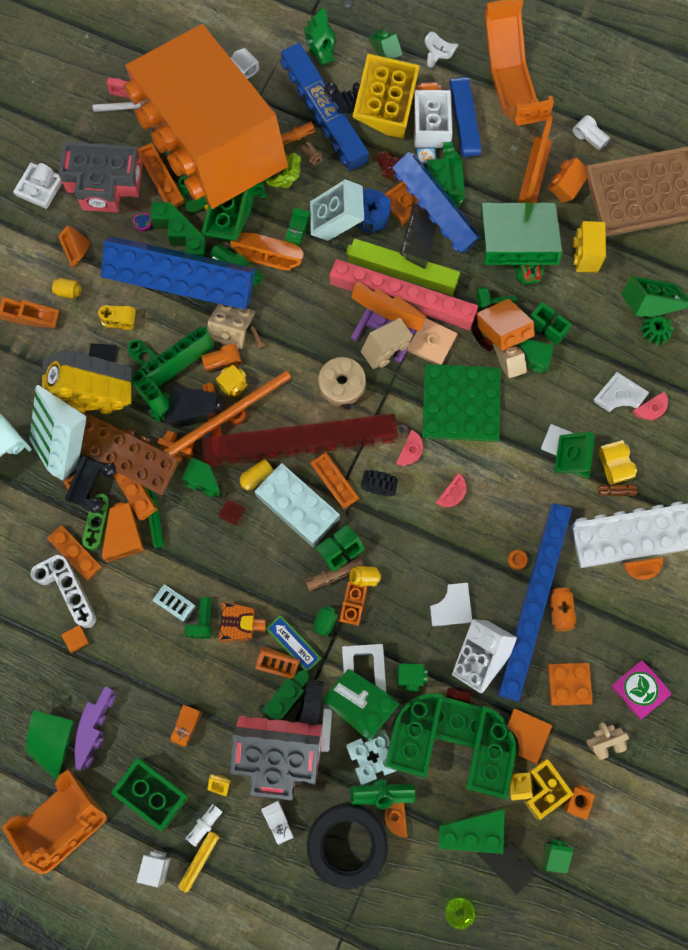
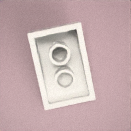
M414 90V148H443V142H451L450 90Z

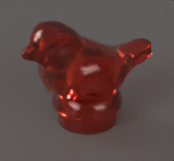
M382 151L376 158L383 173L382 177L389 180L392 179L395 172L392 167L403 157L396 158L390 152Z

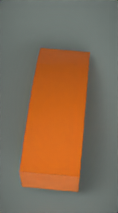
M2 297L0 320L55 329L59 310L25 300L19 302Z

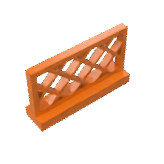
M547 118L542 137L534 138L518 203H537L552 145V140H548L553 119Z

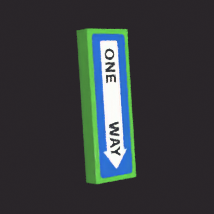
M281 615L266 628L292 657L300 660L299 665L307 673L322 659Z

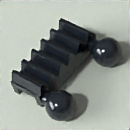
M361 81L355 82L352 86V91L349 90L347 93L345 90L342 92L338 91L335 83L329 82L325 85L324 93L326 96L331 97L332 102L338 104V114L354 113Z
M82 456L65 500L83 507L86 506L92 513L101 511L103 507L102 501L96 497L90 498V493L93 491V486L99 477V471H102L105 477L116 475L114 463L103 464L100 461L95 462Z

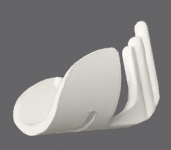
M429 32L425 38V45L430 51L427 58V67L432 68L439 58H451L459 44L448 43L442 40L435 32Z

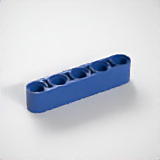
M469 77L451 78L450 93L462 158L481 156V142Z

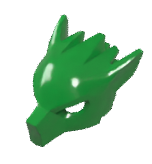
M321 8L315 17L311 16V21H307L309 26L304 27V34L307 40L306 43L310 47L309 51L318 58L323 67L335 61L333 50L336 44V36L328 23L325 8Z

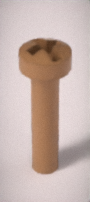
M254 326L250 327L258 343V349L264 348L266 346L265 342L261 341Z

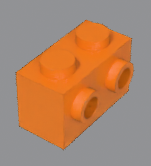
M577 157L565 160L560 166L561 170L552 178V184L548 189L562 203L573 200L587 179L586 166Z

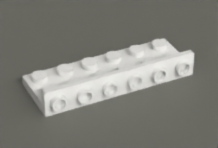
M675 502L670 507L657 505L652 507V510L646 511L645 508L633 510V513L628 514L625 511H620L610 517L602 514L595 516V519L592 520L579 518L571 525L580 568L688 550V503Z

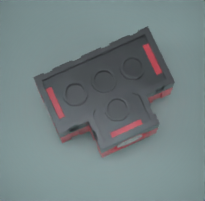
M63 141L58 175L66 192L75 193L82 210L119 213L121 196L139 198L143 163L137 146Z
M240 716L233 733L230 774L251 776V796L293 800L297 782L306 781L314 784L316 782L320 762L323 725Z

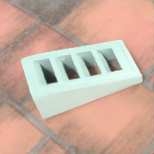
M166 585L162 586L152 600L184 623H186L196 609V605ZM166 591L169 592L163 602L159 601ZM173 595L175 598L168 607L166 604ZM180 600L181 603L174 611L172 608L177 603V601ZM184 604H186L187 607L185 608V610L183 611V613L180 615V614H179V611H180L181 608L184 606Z

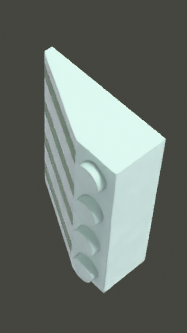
M38 385L35 388L29 440L47 471L63 481L78 468L87 416Z

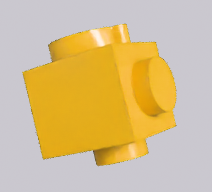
M234 365L224 368L216 378L217 385L229 398L239 396L248 386L245 372L241 368L237 369Z

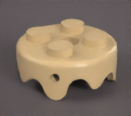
M338 357L331 359L319 372L318 385L320 393L336 407L342 404L355 403L365 392L366 377L363 368L350 358ZM344 376L347 378V382L339 384L337 378Z

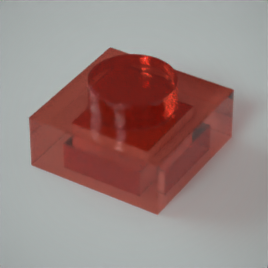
M226 500L218 518L237 526L245 508Z

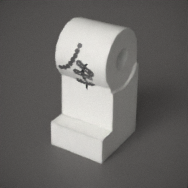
M280 801L261 809L278 845L294 838Z

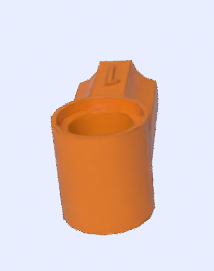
M228 344L219 351L201 355L206 372L232 365L237 367L242 364L236 344Z

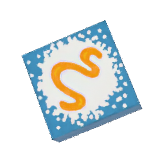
M435 147L416 150L417 158L425 167H427V159H436Z

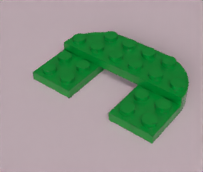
M436 693L420 695L400 709L392 724L393 729L385 760V768L426 778L434 739L473 749L466 780V790L503 800L508 799L516 745L514 735L501 715L488 707L475 706L443 697L444 695Z

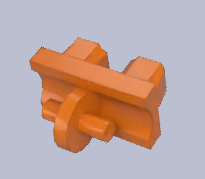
M167 431L163 439L159 437L157 443L160 444L161 449H166L176 442L178 435ZM194 442L173 455V457L179 459V462L182 461L183 457L193 458Z

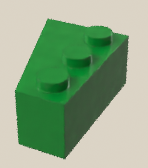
M502 806L497 809L479 812L478 814L441 822L439 826L438 849L503 854L505 807Z

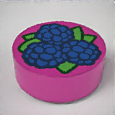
M141 212L135 215L133 223L138 231L146 232L151 229L152 221L149 214Z

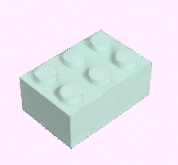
M345 179L310 201L311 235L329 241L364 220L363 186Z

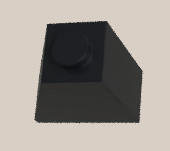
M175 386L165 423L177 428L212 419L223 410L224 398L218 393Z

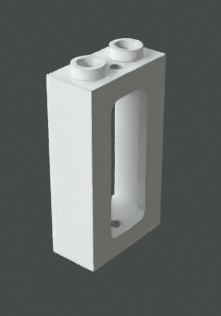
M383 644L343 646L344 673L347 669L354 672V656L373 655L375 686L386 692Z

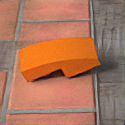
M348 581L340 622L359 626L368 586H356L351 581Z

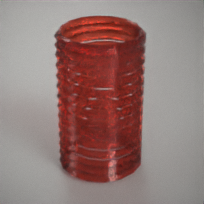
M448 688L446 697L470 704L471 692Z

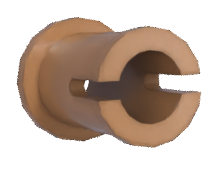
M308 141L306 142L308 148L303 144L301 149L307 155L311 164L318 165L322 161V154L317 152L312 143Z

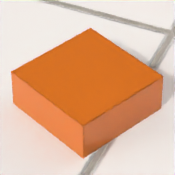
M80 625L61 635L70 653L89 644Z

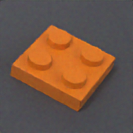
M589 663L547 665L550 706L593 704Z

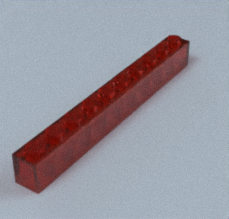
M394 413L203 437L202 445L205 463L210 466L221 465V462L229 461V464L239 463L242 459L257 461L260 460V457L265 456L268 459L278 458L281 454L296 456L298 452L306 451V454H313L321 449H325V451H335L337 447L352 449L360 444H363L364 447L373 446L376 442L391 444L394 443V440H397L398 431Z

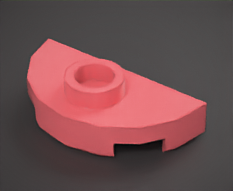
M665 391L633 410L632 413L637 418L649 421L658 419L664 414L668 406V397Z
M411 430L396 465L402 467L411 465L421 457L423 443L415 431Z
M460 473L455 476L435 504L450 508L458 505L463 500L466 494V483Z

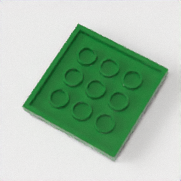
M425 364L422 438L499 442L501 368Z

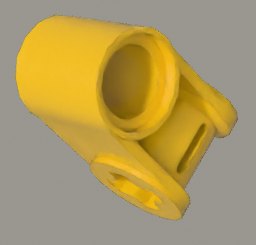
M104 305L98 310V316L104 327L123 330L134 329L135 308L130 306Z

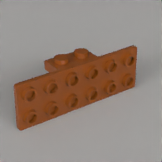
M86 413L85 416L87 417L80 453L103 464L114 463L116 472L159 495H164L179 459L157 449L158 446L152 444V439L143 435L141 438L138 437L137 432L130 428H126V430L116 428Z

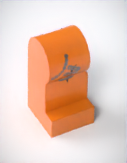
M183 705L170 742L186 748L203 712Z

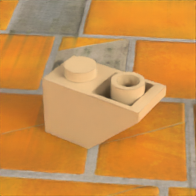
M493 343L501 368L508 378L527 373L524 352L517 344L501 351Z

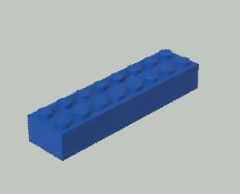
M111 236L104 240L101 277L246 309L251 302L256 268Z

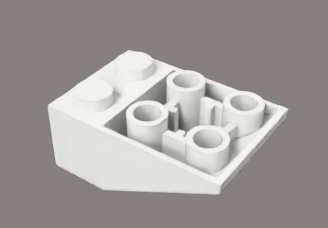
M472 619L452 675L479 693H483L510 657L517 637L489 621Z

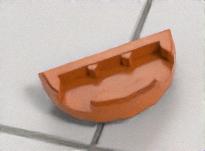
M663 557L623 563V567L632 578L649 580L660 572L663 566Z
M393 803L392 806L385 809L384 819L386 826L395 835L407 838L404 803Z

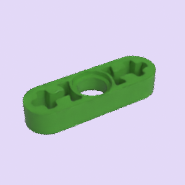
M104 494L94 496L100 500L103 499L106 503L101 509V512L104 514L89 511L82 542L91 551L98 550L101 547L111 502ZM96 517L102 519V524L99 527H93L91 524L92 520ZM90 529L95 531L94 538L97 540V542L93 543L92 546L88 542V539H92L93 533L90 532Z

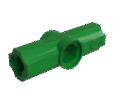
M220 244L215 245L209 255L212 259L255 268L241 254H234ZM257 268L255 270L253 287L258 286L264 276V273Z
M378 780L372 785L350 786V803L352 805L375 804L379 809H386L392 806L393 803H414L415 801L414 784H389L386 780Z

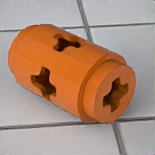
M570 588L550 590L549 603L552 626L555 627V631L574 630L577 621L573 593L570 592ZM559 606H562L563 609H566L567 613H563V610H559Z

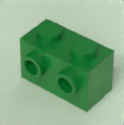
M399 664L397 667V688H405V692H418L428 681V670H424V664Z

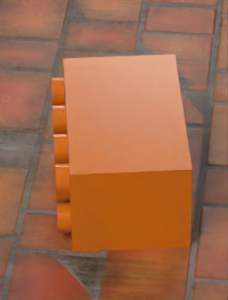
M203 23L125 65L131 80L124 84V88L133 104L140 103L141 106L134 110L138 122L144 130L154 129L150 133L151 138L160 153L167 150L171 153L167 156V159L178 177L182 174L189 177L184 182L195 201L203 197L210 208L214 209L288 167L276 114Z

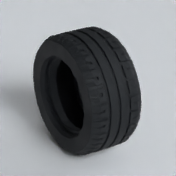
M347 803L328 808L314 821L308 834L307 855L311 867L320 879L335 888L355 889L370 883L382 870L387 858L388 840L382 823L371 811L359 805ZM338 822H357L370 835V855L365 863L356 869H339L331 864L325 855L323 847L325 835Z

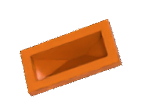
M67 225L58 238L71 267H75L86 253L91 241L73 227Z

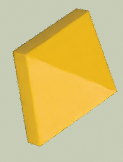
M211 774L207 790L227 796L230 780L224 775Z

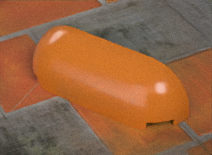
M245 232L240 234L237 242L231 241V247L245 257L247 261L269 267L291 270V268L300 265L303 259V251L299 246L275 238Z

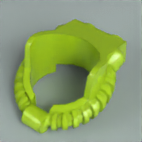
M291 153L290 156L286 155L288 167L284 169L282 175L278 174L274 179L269 177L265 179V182L272 187L289 188L293 181L300 176L301 157L296 153Z

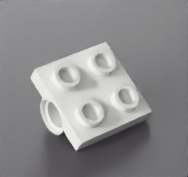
M30 163L13 193L17 197L47 209L60 188L62 181L59 175L54 173L47 165L43 163L38 165Z

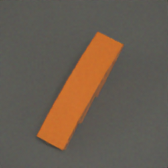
M360 281L354 285L351 298L367 309L391 321L401 318L406 327L418 331L422 330L426 316L398 295L392 299L379 288L373 292Z

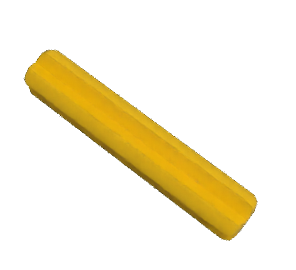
M208 833L178 885V888L183 892L187 893L217 843L219 836L216 833Z

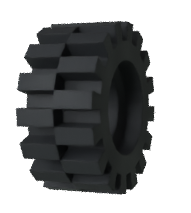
M366 470L363 474L361 488L380 496H394L398 478L391 476L389 473Z

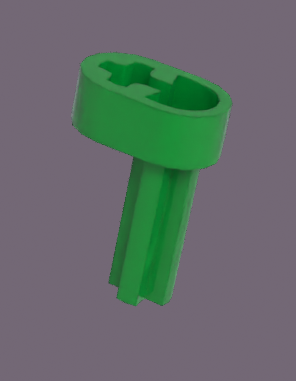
M487 287L476 288L478 311L488 305L500 303L507 299H510L517 306V297L515 296L490 298Z
M200 597L198 625H185L184 637L212 639L213 628L210 627L212 598Z

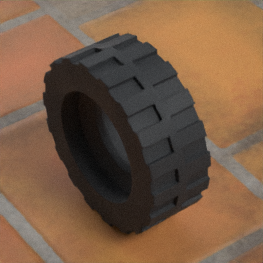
M308 679L301 723L318 724L324 681Z

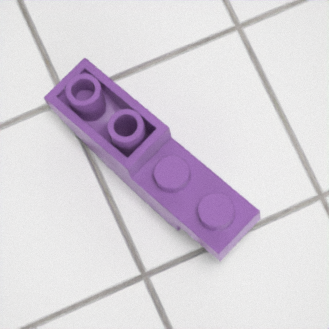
M106 686L96 704L87 702L80 719L75 743V763L78 770H85V768L90 767L94 759L92 755L95 749H99L104 740L102 737L104 732L97 728L104 723L106 719L105 712L108 707L113 705L116 699V691Z

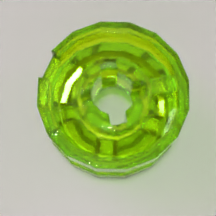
M461 896L450 899L445 906L447 922L455 929H467L475 920V910L472 903L467 898ZM460 908L464 911L462 917L456 915V911Z

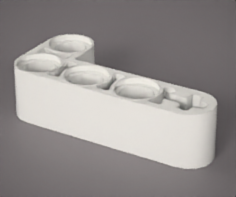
M56 555L32 568L31 578L37 583L48 585L56 581L78 625L90 628L95 624L96 615L72 565L65 557ZM64 561L63 568L57 570L56 565L59 562ZM45 570V577L43 579H39V573ZM71 578L73 581L72 585L65 587V581ZM76 596H81L80 603L73 605V599ZM80 610H82L86 615H88V617L86 618V622L83 621L84 616L82 612H80Z

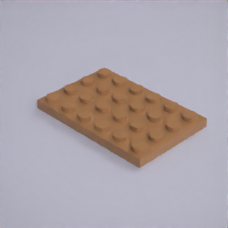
M688 147L587 165L585 167L599 222H605L606 237L688 221Z

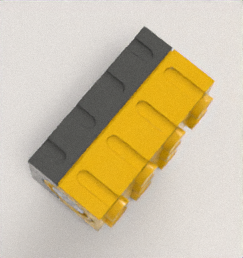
M63 349L43 359L42 388L83 415L86 411L100 410L102 414H111L113 411L123 409L124 406L131 404L132 367L72 352L67 349Z

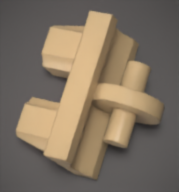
M604 722L599 723L600 730L594 732L595 737L586 740L588 747L599 760H602L609 756L607 748L613 746L616 753L627 750L626 740L629 738L627 733H624L621 728L615 729L613 725L607 727Z

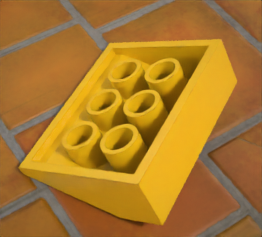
M367 54L353 118L385 135L404 139L420 65Z

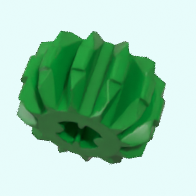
M660 315L647 317V319L643 320V326L640 328V332H643L642 338H648V344L653 341L655 346L659 342L662 345L665 344L672 337L671 333L674 330V327L670 326L672 320L667 321L666 315L660 317Z

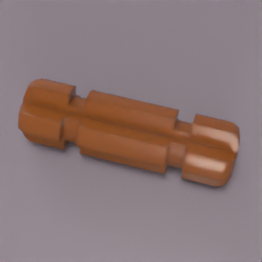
M629 484L628 486L599 485L598 495L625 496L627 494L628 496H635L637 494V486L635 484Z

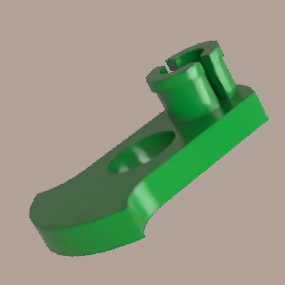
M181 177L177 188L186 205L184 212L187 214L201 212L208 203L203 197L196 201L188 200L186 196L189 194V191L184 182L188 177Z
M134 339L128 344L127 354L140 367L158 356L141 340ZM143 353L150 355V359L147 362L140 360V356Z

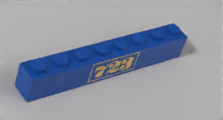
M300 42L282 50L280 60L282 68L288 71L290 81L296 84L300 97H304L308 110H312L314 113V119L317 124L322 126L324 136L330 139L332 149L340 155L339 158L342 165L346 166L350 172L368 163L369 153L345 114H338V104L332 102L331 97L325 95L324 87L326 84Z

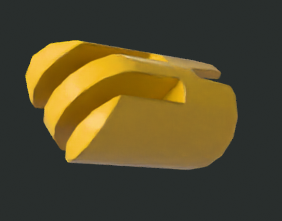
M263 459L241 475L240 485L245 490H253L261 485L274 470L269 462Z

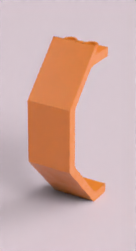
M499 0L486 4L485 24L490 71L502 113L517 126L545 121L547 118L553 119L551 115L554 104L553 97L549 96L548 100L538 101L526 64L521 18L524 2L523 0Z

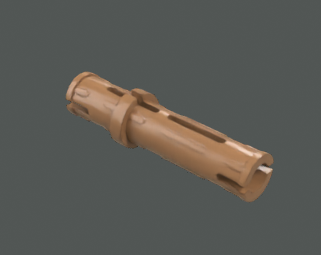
M359 557L347 562L335 572L323 570L320 574L305 579V583L310 592L324 585L329 586L331 582L350 575L352 568L364 565Z

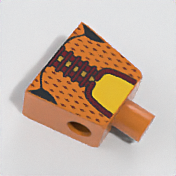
M223 602L219 641L226 643L253 640L254 631H266V619H255L256 611L252 608Z

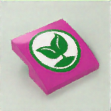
M642 660L612 685V689L626 702V706L640 720L671 696L668 688Z

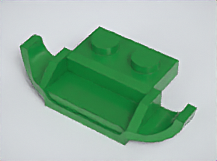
M443 142V158L427 159V170L455 205L460 208L466 195L462 159L455 151L453 142Z

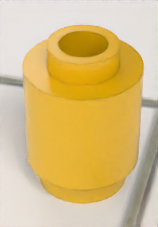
M64 278L54 279L52 293L58 297L75 300L77 296L81 295L82 287L78 281Z
M356 566L350 571V581L356 586L374 587L381 579V574L377 567Z

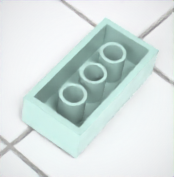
M282 463L255 490L256 497L313 548L340 520L339 513Z

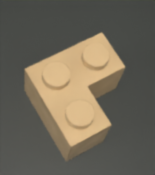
M401 318L370 332L361 353L372 369L379 366L382 368L390 362L389 359L395 351L399 349L403 351L410 345L409 342L413 335Z

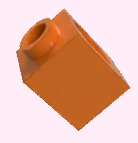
M578 785L577 788L571 787L570 790L574 795L567 799L563 811L587 820L595 795L589 793L590 789L581 785ZM578 795L584 798V805L582 807H578L575 803Z

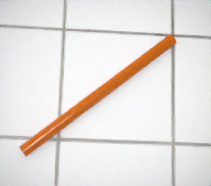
M284 371L164 449L163 452L171 456L175 455L290 380L289 372Z

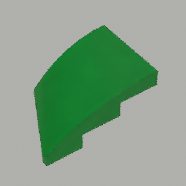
M33 710L26 739V753L57 780L65 767L66 762L64 760L75 721Z

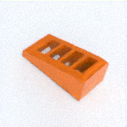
M261 646L255 663V669L293 679L300 660ZM265 656H268L267 663H263ZM275 658V665L271 666L272 659ZM282 660L284 661V664L282 669H279L278 667L280 661ZM288 663H292L290 672L286 671Z

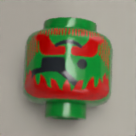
M518 265L515 268L516 280L524 286L539 283L541 276H544L543 266Z

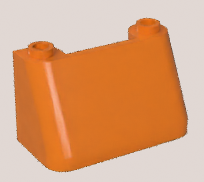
M68 769L60 774L55 782L58 791L27 818L22 815L12 816L1 827L21 863L39 874H46L53 870L107 820V816L77 777Z

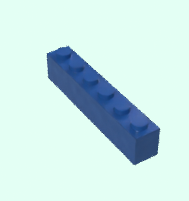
M408 152L392 167L396 171L395 176L401 182L404 181L407 185V191L412 196H416L418 205L423 210L426 209L429 212L430 220L441 227L440 232L444 237H449L453 242L451 244L457 252L466 253L482 239L480 234L414 153Z

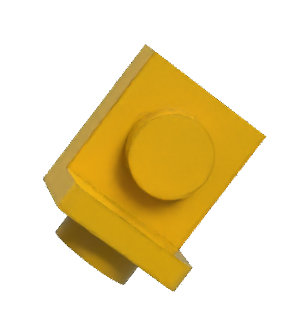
M530 772L512 774L510 782L511 799L533 798L532 789H534Z

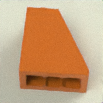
M120 502L109 510L102 557L106 562L145 551L130 503Z

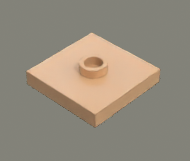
M425 319L422 330L416 331L407 351L433 364L442 365L458 333Z

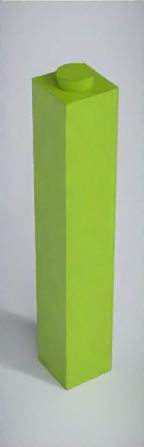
M355 238L352 245H348L346 251L348 263L452 296L460 276L459 271Z

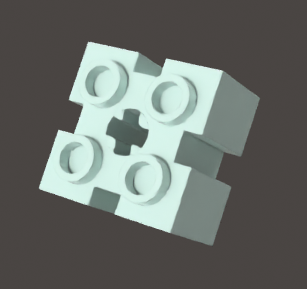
M385 729L377 732L366 743H363L361 738L346 744L351 760L357 759L359 767L355 771L361 785L377 779L375 773L382 771L385 776L396 771L384 767L388 751L386 747L390 743ZM370 751L378 754L379 758L376 759V763H373L372 760H367V756H370Z

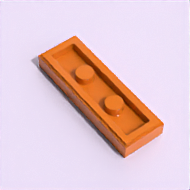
M326 452L310 462L343 510L359 500L358 495Z

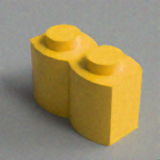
M623 440L601 446L598 449V455L610 485L629 481L636 477V465L629 459L630 449Z

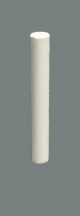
M133 102L93 105V111L138 109L141 106L140 103L134 105Z

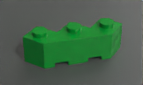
M152 202L151 221L154 229H168V239L171 246H185V253L207 257L205 237L171 202Z

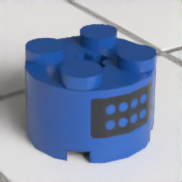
M371 188L365 189L363 191L364 220L356 224V226L367 233L381 231L387 226L390 219V199L380 191Z

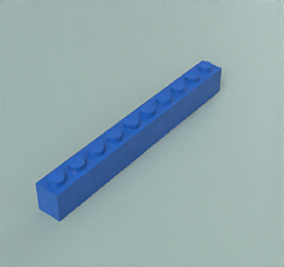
M553 503L548 510L514 631V636L517 639L511 655L505 663L497 697L513 702L520 700L572 508Z

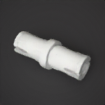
M212 804L203 817L196 821L197 824L186 839L196 847L207 831H211V826L223 812Z

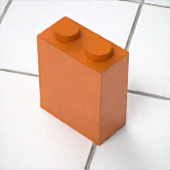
M510 299L477 313L478 328L501 351L534 337V321Z

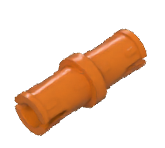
M310 121L299 127H292V130L281 134L283 146L295 140L300 141L302 137L315 133L312 122Z

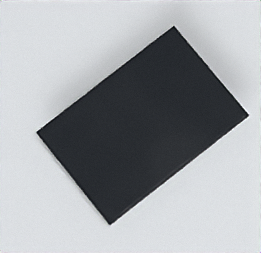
M90 343L89 356L114 362L117 345Z

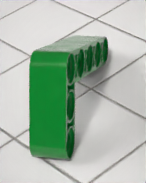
M199 327L132 374L131 384L155 414H161L169 407L168 401L158 387L215 346V342L207 328Z

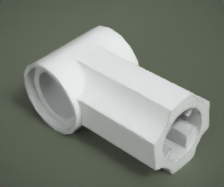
M586 115L573 127V133L577 138L581 140L586 139L599 151L610 141V137L597 127L596 121L591 116Z

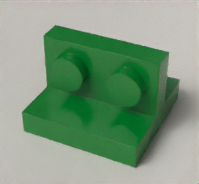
M588 431L559 435L554 472L558 474L572 473L583 479L590 478L595 434Z

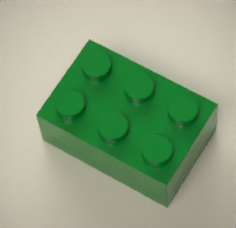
M136 758L111 792L112 795L160 832L166 830L190 797L189 794L142 758Z

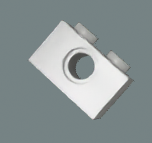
M154 850V852L151 851L143 855L137 878L138 883L154 887L164 884L171 859L166 857V852Z

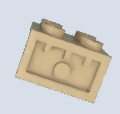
M218 304L208 320L207 330L214 341L226 345L236 344L237 348L242 349L245 343L246 329L255 315V310Z

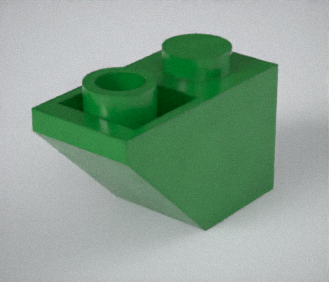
M380 29L368 37L378 56L394 59L403 55L397 34Z
M191 458L182 477L185 486L194 491L200 489L203 491V494L214 498V495L220 497L221 492L210 465Z
M551 839V843H544L542 869L561 873L568 872L573 854V848L567 846L568 842Z

